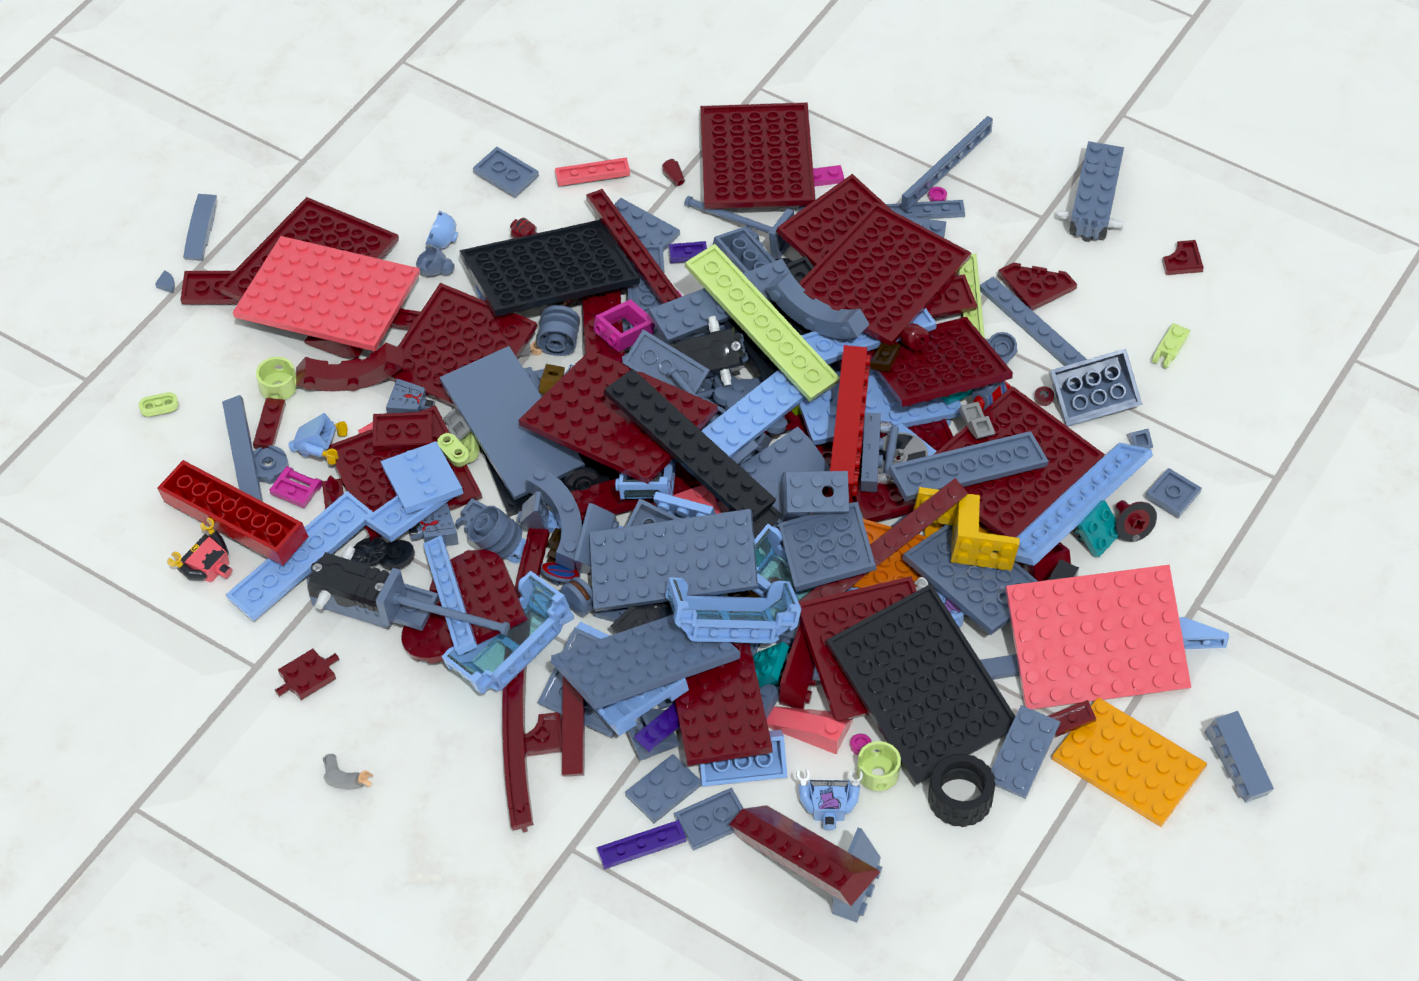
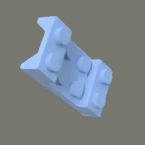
M684 678L595 710L621 736L637 725L635 719L665 699L669 698L673 701L689 689Z

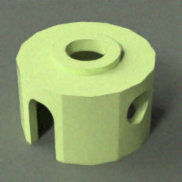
M270 357L258 365L256 378L259 391L264 398L286 400L296 392L298 387L296 385V373L291 361L283 357ZM281 365L283 369H278L275 366Z
M875 741L865 745L858 755V779L861 776V771L863 773V778L860 782L866 788L873 791H884L893 787L898 781L901 757L898 750L893 745L882 741ZM880 768L884 771V775H874L872 771Z

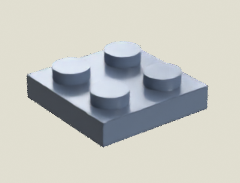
M1168 468L1146 492L1145 497L1179 518L1201 493L1202 488Z

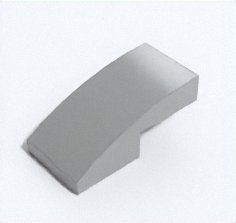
M979 402L960 406L959 412L966 426L976 439L996 434L989 416L984 417Z
M456 407L444 417L445 422L449 426V432L455 435L459 441L471 432Z

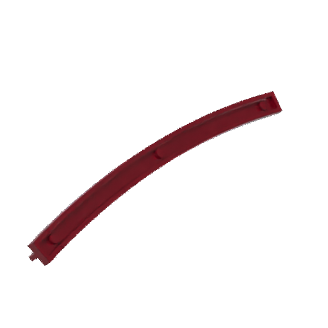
M529 528L515 585L519 598L521 597L518 590L520 579L530 571L540 577L541 565L543 564L550 535L548 529ZM531 612L526 613L528 620L510 628L507 637L518 646L530 636L533 616ZM507 647L505 652V660L513 653ZM527 666L503 688L502 704L504 772L510 823L513 831L522 828L523 832H528L527 827L534 825L528 782L525 737Z

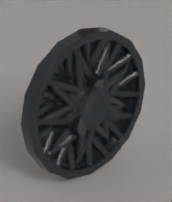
M579 467L567 474L563 484L570 492L575 490L582 491L589 489L590 486L599 484L600 475L594 468Z
M379 537L371 541L370 538H365L353 547L355 552L352 559L370 567L377 565L387 557L388 544Z
M395 540L387 543L389 548L387 557L379 564L387 570L406 567L415 556L413 545L405 540Z

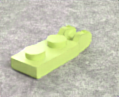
M1173 323L1158 346L1152 362L1156 364L1160 357L1164 356L1166 358L1163 362V367L1168 368L1187 340L1190 330Z

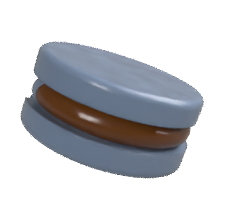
M574 577L561 587V593L565 596L570 606L569 608L576 615L585 617L594 610L593 590L583 579Z

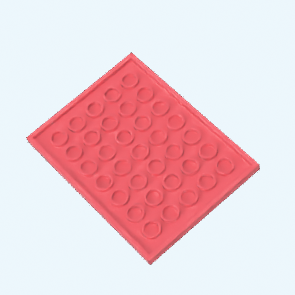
M280 236L235 307L233 316L242 320L376 351L420 275V269Z
M1170 564L1008 585L1005 587L1025 707L1035 710L1079 704L1086 700L1094 702L1097 698L1109 700L1191 688Z

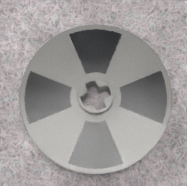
M898 433L893 464L928 456L927 447L920 438L909 433ZM889 434L883 437V450H879V455H883L882 467H878V479L886 483L895 484L892 477L883 475Z

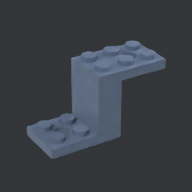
M848 471L786 472L782 483H759L776 498L773 506L783 515L775 524L812 513H849ZM825 487L831 488L833 496L825 497L822 494V489Z

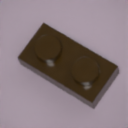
M881 342L870 362V368L878 371H890L900 353V344H892L890 346Z

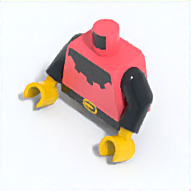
M211 518L206 519L210 527H206L203 522L200 524L201 530L208 532L209 535L204 534L182 558L180 553L173 552L171 556L176 561L170 557L167 559L169 566H177V570L192 581L205 580L213 582L218 575L228 578L232 573V568L228 566V548L219 532L213 529L214 521Z

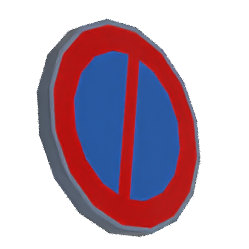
M547 562L541 565V572L551 578V582L559 585L560 582H569L574 577L580 578V572L577 569L571 570L556 562Z

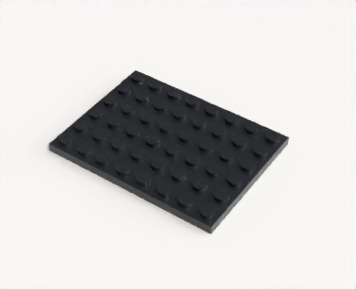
M601 220L459 250L460 258L495 317L640 284L639 275Z
M932 584L836 634L825 642L886 742L898 750L901 757L900 764L914 787L929 779L933 768L944 757L962 753L971 755L1007 735L1016 717Z

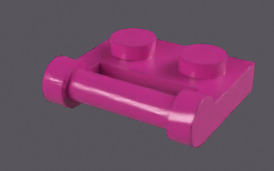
M286 466L269 491L271 495L305 509L314 494L321 489L322 480L310 478ZM290 478L309 485V487L290 480Z

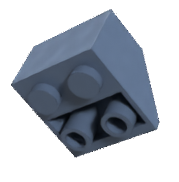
M650 709L635 719L637 725L628 730L640 761L680 746L675 733H673L649 753L634 738L639 731L665 710Z

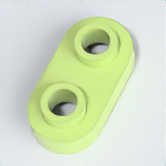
M167 392L144 397L140 400L138 406L142 415L150 417L175 411L179 406V402L174 393Z
M469 432L460 442L468 449L470 456L468 463H471L478 458L479 443L473 433Z
M445 433L438 438L437 443L441 451L454 466L462 467L469 462L468 449L455 435Z

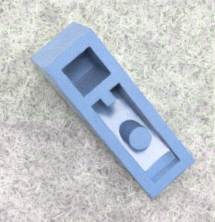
M1179 617L1185 649L1226 648L1229 633L1185 617Z

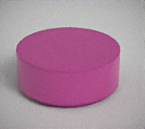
M933 187L929 190L928 199L929 201H946L947 191L942 187Z
M862 733L854 735L850 742L851 751L859 755L861 749L872 742L870 737Z

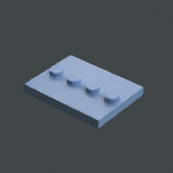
M437 442L380 461L406 514L464 494L458 479Z

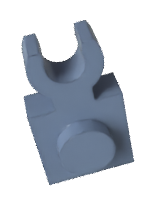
M472 498L462 509L461 517L456 520V528L458 529L461 525H466L464 532L468 533L472 519L487 506Z

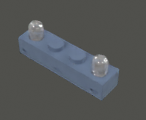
M865 412L861 491L877 492V484L886 485L892 480L889 473L878 472V467H882L883 455H879V450H883L884 438H880V433H890L891 426H894L890 421H881V413Z

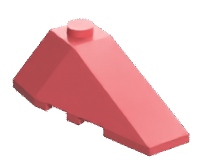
M774 706L767 718L768 728L782 730V733L834 754H837L853 722V719L836 721L831 711Z

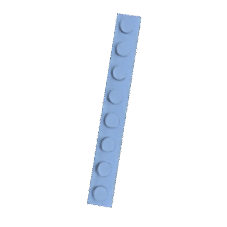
M442 535L423 543L442 607L467 613ZM445 616L458 656L478 647L471 623Z

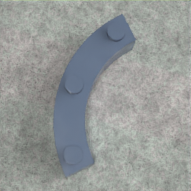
M791 272L777 276L765 288L770 298L789 317L804 326V328L815 331L818 334L832 338L850 339L858 337L869 325L860 308L837 311L831 309L829 305L818 299L812 300L804 293L805 289L795 280Z
M534 464L526 479V491L531 494L541 492L545 504L547 503L554 512L561 531V540L556 551V563L575 570L574 558L582 531V521L577 503L560 479L545 468Z

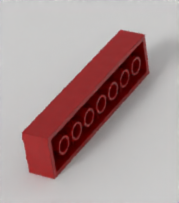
M844 345L830 471H848L850 504L852 503V497H857L871 355H867V347ZM829 488L828 497L833 496V491Z
M184 460L157 487L165 503L208 526L210 524L206 519L211 518L214 521L213 529L282 566L309 537L301 521Z

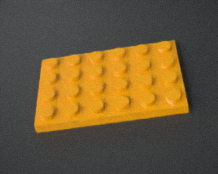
M1097 698L1091 705L1096 722L1071 731L1052 755V760L1162 828L1205 770L1207 762L1103 699Z

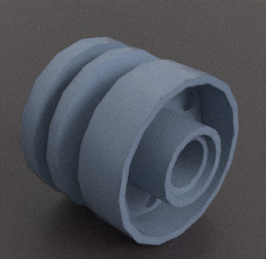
M559 305L544 309L540 316L536 339L538 347L545 353L553 356H565L574 352L580 326V317L577 312L571 308Z
M487 506L472 519L468 528V537L477 546L483 548V550L495 552L503 559L509 556L519 545L523 530L518 523L508 517L498 507Z

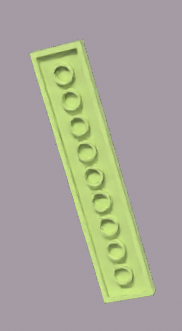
M716 244L685 262L684 267L809 402L839 383L840 377Z

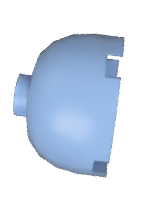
M439 210L425 245L443 249L450 242H455L459 232L455 231L456 222L452 216Z

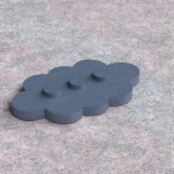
M718 374L713 382L715 387L713 399L719 405L725 406L727 411L759 386V384L750 379L738 380L731 375L732 385L724 386L721 375ZM785 415L766 431L772 434L783 433L787 426Z

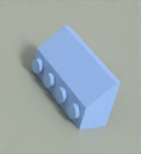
M782 730L769 731L773 753L699 764L702 787L786 778L787 765Z

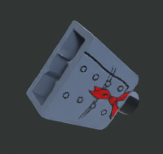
M397 379L388 400L386 411L387 413L419 412L435 406V401L427 400L424 387Z
M447 503L418 523L419 527L408 530L411 541L423 538L425 543L442 535L446 546L459 544L457 531Z

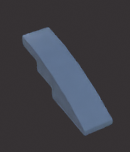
M198 194L186 238L183 255L185 260L203 261L205 246H208L209 233L213 227L217 195Z

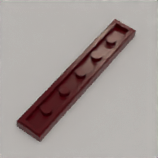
M563 676L562 776H583L585 768V699Z

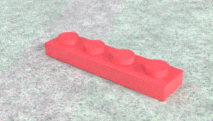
M626 157L555 168L558 186L630 176V169Z

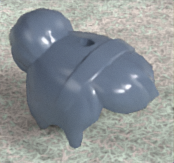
M426 246V250L418 256L416 261L420 273L427 277L440 273L450 275L455 269V264L452 260L446 258L445 254L438 248L431 249Z

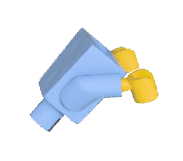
M323 413L298 428L294 440L288 444L292 452L299 451L304 457L314 455L322 458L324 456L328 464L334 465L336 464L335 459H338L337 451L335 449L325 450L329 448L335 429L338 436L347 435V424L344 421L334 424V421H331Z

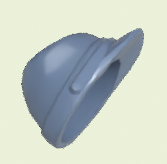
M997 332L987 340L1006 364L1018 352L1016 339L1009 333Z

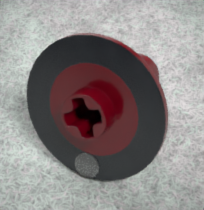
M1121 500L1115 506V510L1119 514L1116 521V531L1123 540L1137 542L1148 536L1154 529L1157 513L1151 504L1139 501L1129 505L1125 500Z

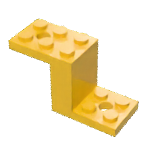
M919 487L913 511L939 490ZM968 494L933 522L952 525L951 562L1012 571L1020 538L979 532L980 495Z

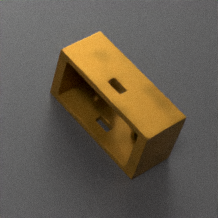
M551 364L545 365L540 381V394H545L564 376L565 367Z

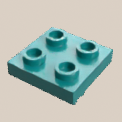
M1101 500L1075 530V533L1080 534L1078 538L1085 541L1093 557H1100L1119 537L1116 531V519L1106 500Z
M781 642L772 645L769 648L758 651L754 655L753 661L759 688L767 684L780 686L781 679L779 675L780 672H784L787 663L785 657L789 649V645Z

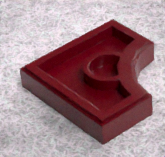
M1196 240L1177 241L1175 252L1162 259L1166 275L1200 273L1204 269Z
M553 712L538 715L536 726L528 733H525L526 757L562 752L560 713Z

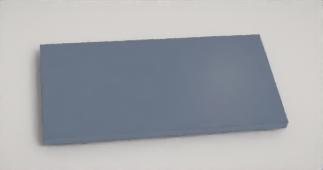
M509 346L440 377L441 384L514 500L529 494L526 491V479L534 464L545 468L558 479L567 476L569 472L576 468L585 467V463L578 452L519 426L518 420L542 396Z

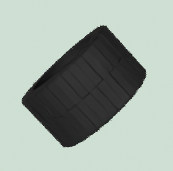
M965 753L952 754L939 761L931 772L928 790V802L935 816L940 818L942 822L951 824V826L966 827L981 822L990 812L995 791V777L989 765H986L982 759ZM951 780H966L976 785L981 795L973 800L959 801L949 797L943 791L942 786Z

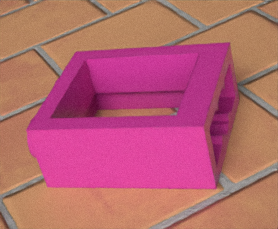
M631 299L596 315L594 323L596 334L601 336L618 352L634 345L643 329L653 335L655 328L651 317ZM625 318L634 327L620 333L611 324Z

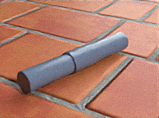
M891 426L884 476L891 477L888 469L890 465H893L899 431L897 426Z

